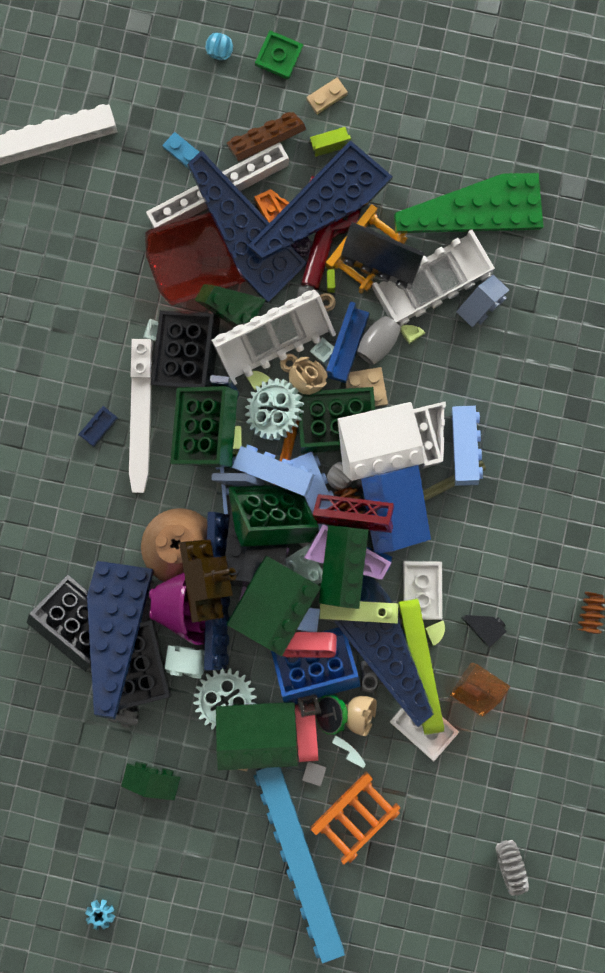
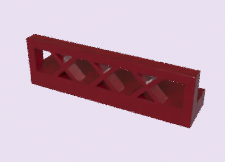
M318 494L313 517L318 524L392 533L393 524L391 519L394 503ZM322 501L331 502L332 506L329 508L320 509ZM343 503L349 504L351 508L343 512L340 511L337 507H339ZM361 506H368L370 509L365 514H359L357 511ZM381 508L388 509L386 517L378 516L376 511Z

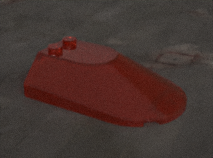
M210 212L145 232L146 258L159 292L171 306L195 299L203 284L229 288L245 282L240 276Z

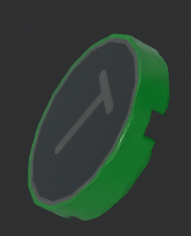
M325 695L316 704L315 719L319 728L326 734L342 732L348 720L346 705L336 695Z

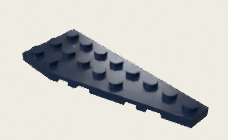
M350 140L248 245V248L261 260H264L367 206L392 180L393 176Z
M201 150L187 166L240 276L268 303L307 263L291 246L264 260H261L248 248V245L261 233L269 222Z
M97 561L87 594L93 706L96 717L116 719L154 573L153 569Z
M363 575L361 602L392 603L389 595L374 577ZM333 620L417 727H420L434 715L399 620L398 623Z

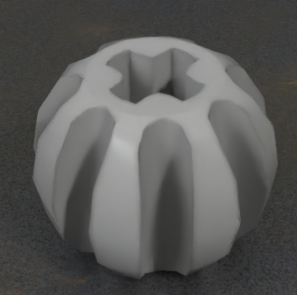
M342 462L334 464L327 474L329 485L336 490L346 489L352 483L343 473Z

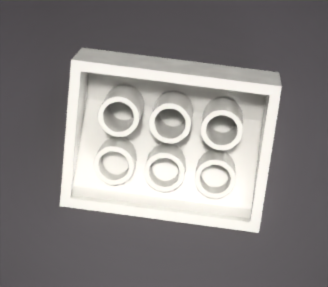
M411 402L338 418L343 473L351 481L424 463L423 445Z

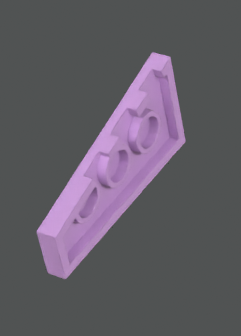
M322 525L305 555V559L324 563L328 526ZM366 548L363 575L382 580L391 562Z

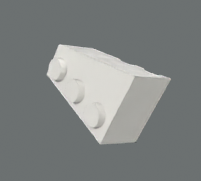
M446 402L413 409L423 445L424 463L419 464V469L435 466L443 462L444 408Z

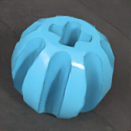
M212 33L206 41L205 48L210 57L217 60H226L233 51V44L227 35Z
M102 899L101 904L98 900L91 902L92 908L87 907L85 914L90 916L86 918L87 924L92 923L95 930H99V926L104 930L109 927L108 922L112 923L114 921L115 915L111 914L114 908L112 905H106L107 900ZM101 911L103 915L98 917L97 914Z

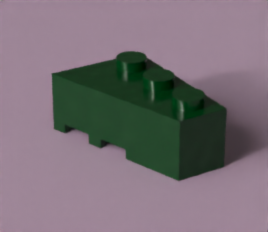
M203 284L195 299L197 303L232 327L250 322L252 318L258 315L266 300L208 284Z

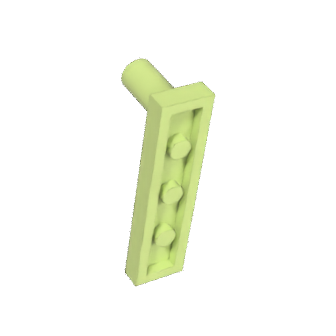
M360 601L359 609L320 604L319 619L398 623V604Z

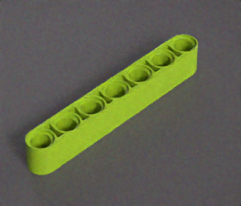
M416 598L400 601L398 603L404 635L434 715L422 724L425 735L444 732V724L419 600Z

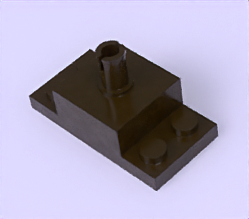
M211 539L180 542L192 623L224 618L220 598L233 596L230 581L235 580L237 575L230 576L229 574L236 573L235 569L232 567L228 568L226 556L213 557Z

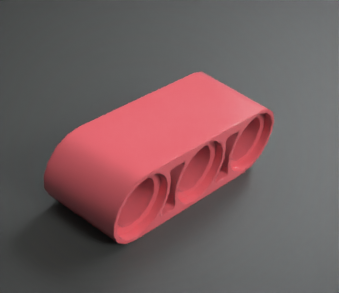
M295 632L282 656L302 658L334 657L336 655L337 636L330 632Z
M314 704L295 705L299 762L319 761Z

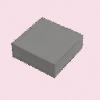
M310 761L307 762L302 781L321 786L327 767Z

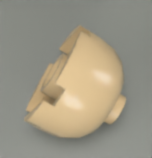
M300 357L290 369L289 382L293 388H297L302 394L316 393L327 384L326 378L328 376L324 367L316 360L314 362L310 361L309 357Z
M357 696L348 705L345 704L348 711L346 725L351 732L367 736L373 725L370 723L372 716L375 718L377 701L372 697Z

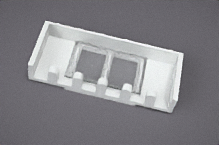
M470 230L467 236L461 239H454L450 245L445 248L440 247L436 249L435 253L428 257L423 256L420 269L410 290L407 288L406 290L400 289L391 281H383L379 284L375 282L372 289L387 316L393 319L399 326H403L413 316L419 317L426 313L427 308L431 306L436 308L443 303L442 300L456 297L459 294L458 291L464 288L469 290L476 285L475 282L487 280L492 276L491 274L495 268L473 230Z
M315 290L303 293L298 298L288 300L285 305L279 308L270 309L263 316L252 318L250 322L244 325H238L226 333L219 334L216 338L212 339V342L228 376L236 385V377L242 374L250 377L253 375L252 369L260 365L266 369L270 367V360L279 357L280 360H285L287 358L286 352L294 348L297 352H301L304 350L303 344L311 340L316 344L321 342V335L329 332L332 336H335L336 333L320 295Z

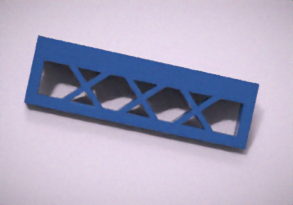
M351 301L326 369L329 379L343 383L347 382L370 315L367 311L357 309L356 303Z

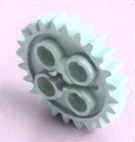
M278 378L275 381L269 379L268 384L262 381V388L256 386L257 392L251 391L253 398H247L250 405L245 406V408L249 409L245 416L250 417V419L246 422L251 425L250 429L255 431L254 434L263 439L267 438L273 441V439L280 440L281 436L286 438L287 431L293 433L292 427L298 428L296 420H302L298 416L304 413L300 409L304 403L299 401L302 395L297 394L299 392L298 389L293 388L292 384L284 379L282 381ZM261 407H266V408H269V409H277V408H280V409H282V410H284V409H285V410L289 409V411H288V412H284V411H280V410H272V411H269V410H267V409H260V408H261Z
M222 668L220 674L213 670V677L210 674H206L208 680L201 679L200 681L203 686H196L200 693L194 694L195 697L199 698L198 701L193 702V704L199 705L195 712L202 713L199 719L206 718L204 725L212 723V730L216 726V709L211 711V707L222 700L221 695L226 697L236 689H239L240 692L228 700V705H234L233 700L235 697H242L244 705L256 704L252 702V699L257 698V695H251L255 687L249 688L248 685L251 683V680L245 682L246 675H243L241 678L238 677V670L235 674H232L231 668H229L227 673ZM224 681H230L233 684L231 691H225L222 688ZM209 692L216 694V702L210 703L207 701L206 696Z

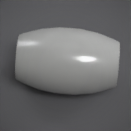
M383 316L366 331L358 346L357 354L371 365L376 364L392 349L398 339L401 327L393 319Z

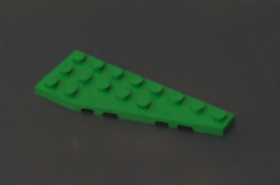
M539 173L500 174L398 211L394 214L395 233L541 230L543 228Z

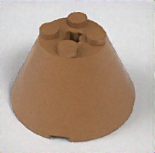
M177 508L159 514L148 524L141 541V553L146 567L153 569V575L156 578L165 582L184 572L180 548L176 549L174 545L178 541L207 540V519L195 511Z

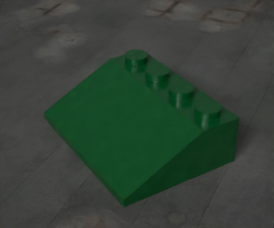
M226 386L177 388L170 464L232 467L238 391Z
M374 387L320 390L313 394L298 392L297 394L302 395L299 401L304 403L300 407L304 413L298 415L302 418L299 421L301 453L341 451L338 418L375 410Z
M278 485L229 487L234 528L241 547L312 542L319 526L303 495Z
M265 556L226 625L282 656L321 587L272 558Z
M281 702L216 706L218 771L298 766L295 703Z

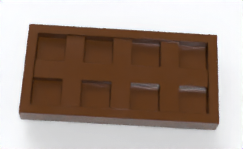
M287 112L277 120L267 121L264 126L252 128L242 136L231 138L227 142V146L237 161H240L305 131L306 127L294 112Z

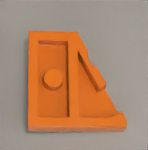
M271 189L254 197V201L261 214L269 223L289 204L287 200L280 198Z

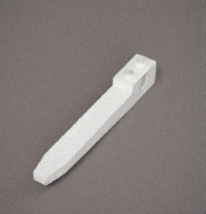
M132 339L129 477L133 493H145L149 476L152 385L150 384L154 342L151 339Z

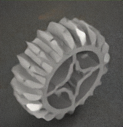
M505 840L498 843L495 848L497 859L509 894L518 896L528 892V878L516 843L513 840Z

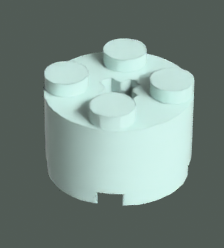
M168 645L164 667L166 673L176 676H182V673H184V675L201 679V675L204 672L205 650Z

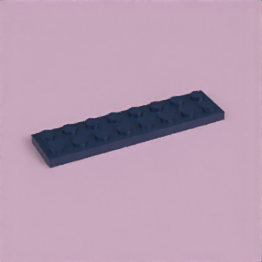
M208 512L207 540L211 539L213 557L226 556L230 515ZM229 596L220 598L224 618L205 621L204 670L227 669L229 663V656L227 654L229 635L227 634L228 625L226 624L230 618L228 615Z

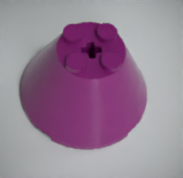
M184 572L157 585L155 589H151L149 593L151 620H155L191 644H205V621L192 623Z

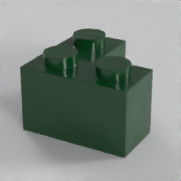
M136 761L135 764L127 763L121 787L143 797L175 801L181 777L174 775L173 770L162 768V771H159L158 768Z

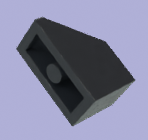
M473 615L461 617L487 647L492 646L507 632L504 629L505 623L499 617L496 619L490 616Z

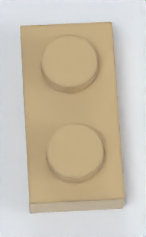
M337 77L307 96V101L315 113L319 114L347 96L348 92Z

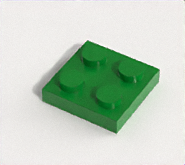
M269 30L255 61V66L289 80L303 50V44Z

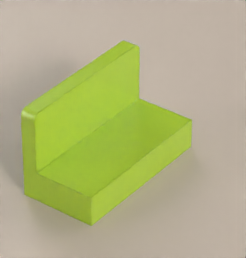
M346 127L310 137L315 157L340 150L351 140Z

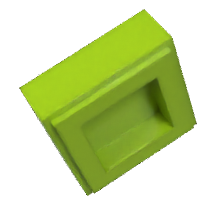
M334 269L327 271L328 293H335Z

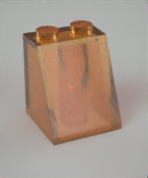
M470 663L450 695L483 717L500 704L511 686L480 665Z

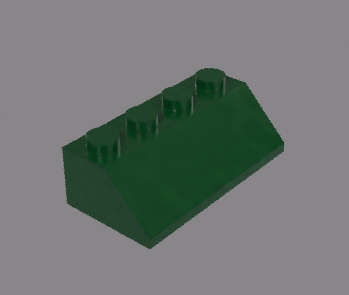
M328 525L319 604L359 609L368 530Z

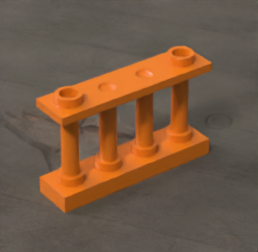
M367 771L311 826V831L315 835L319 832L321 834L324 833L344 854L341 857L343 864L347 861L351 863L358 855L356 852L389 819L393 821L400 814L398 811L400 806L397 802L391 806L371 786L373 778ZM361 791H366L386 812L379 820L357 800V795ZM347 805H352L372 826L364 835L343 814V809ZM333 818L335 820L338 819L358 840L350 849L329 828L330 825L328 823Z

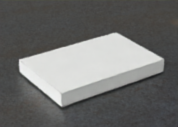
M403 561V601L418 598L423 620H442V562Z
M403 708L390 720L391 724L433 761L438 758L459 733L456 728L442 717L444 732L425 735L423 726L417 727Z

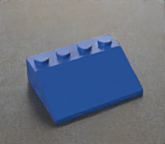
M419 465L361 478L365 500L394 503L391 519L393 524L392 533L370 530L375 554L395 551L431 540ZM381 508L376 511V514L386 517L388 509Z
M339 627L322 631L334 633L337 636L336 655L334 657H284L271 651L284 702H294L297 704L325 695L361 687L349 640Z

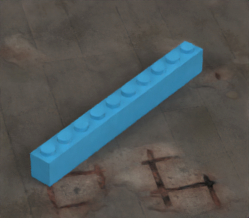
M281 767L256 769L254 779L257 787L261 786L263 793L260 796L263 805H268L270 811L267 813L270 824L274 823L276 831L273 832L277 843H281L283 850L280 851L283 862L288 863L289 869L287 874L289 880L295 883L296 888L293 889L297 901L300 900L303 906L300 908L303 920L307 919L309 927H306L309 938H314L316 946L313 949L316 958H321L322 963L344 956V948Z

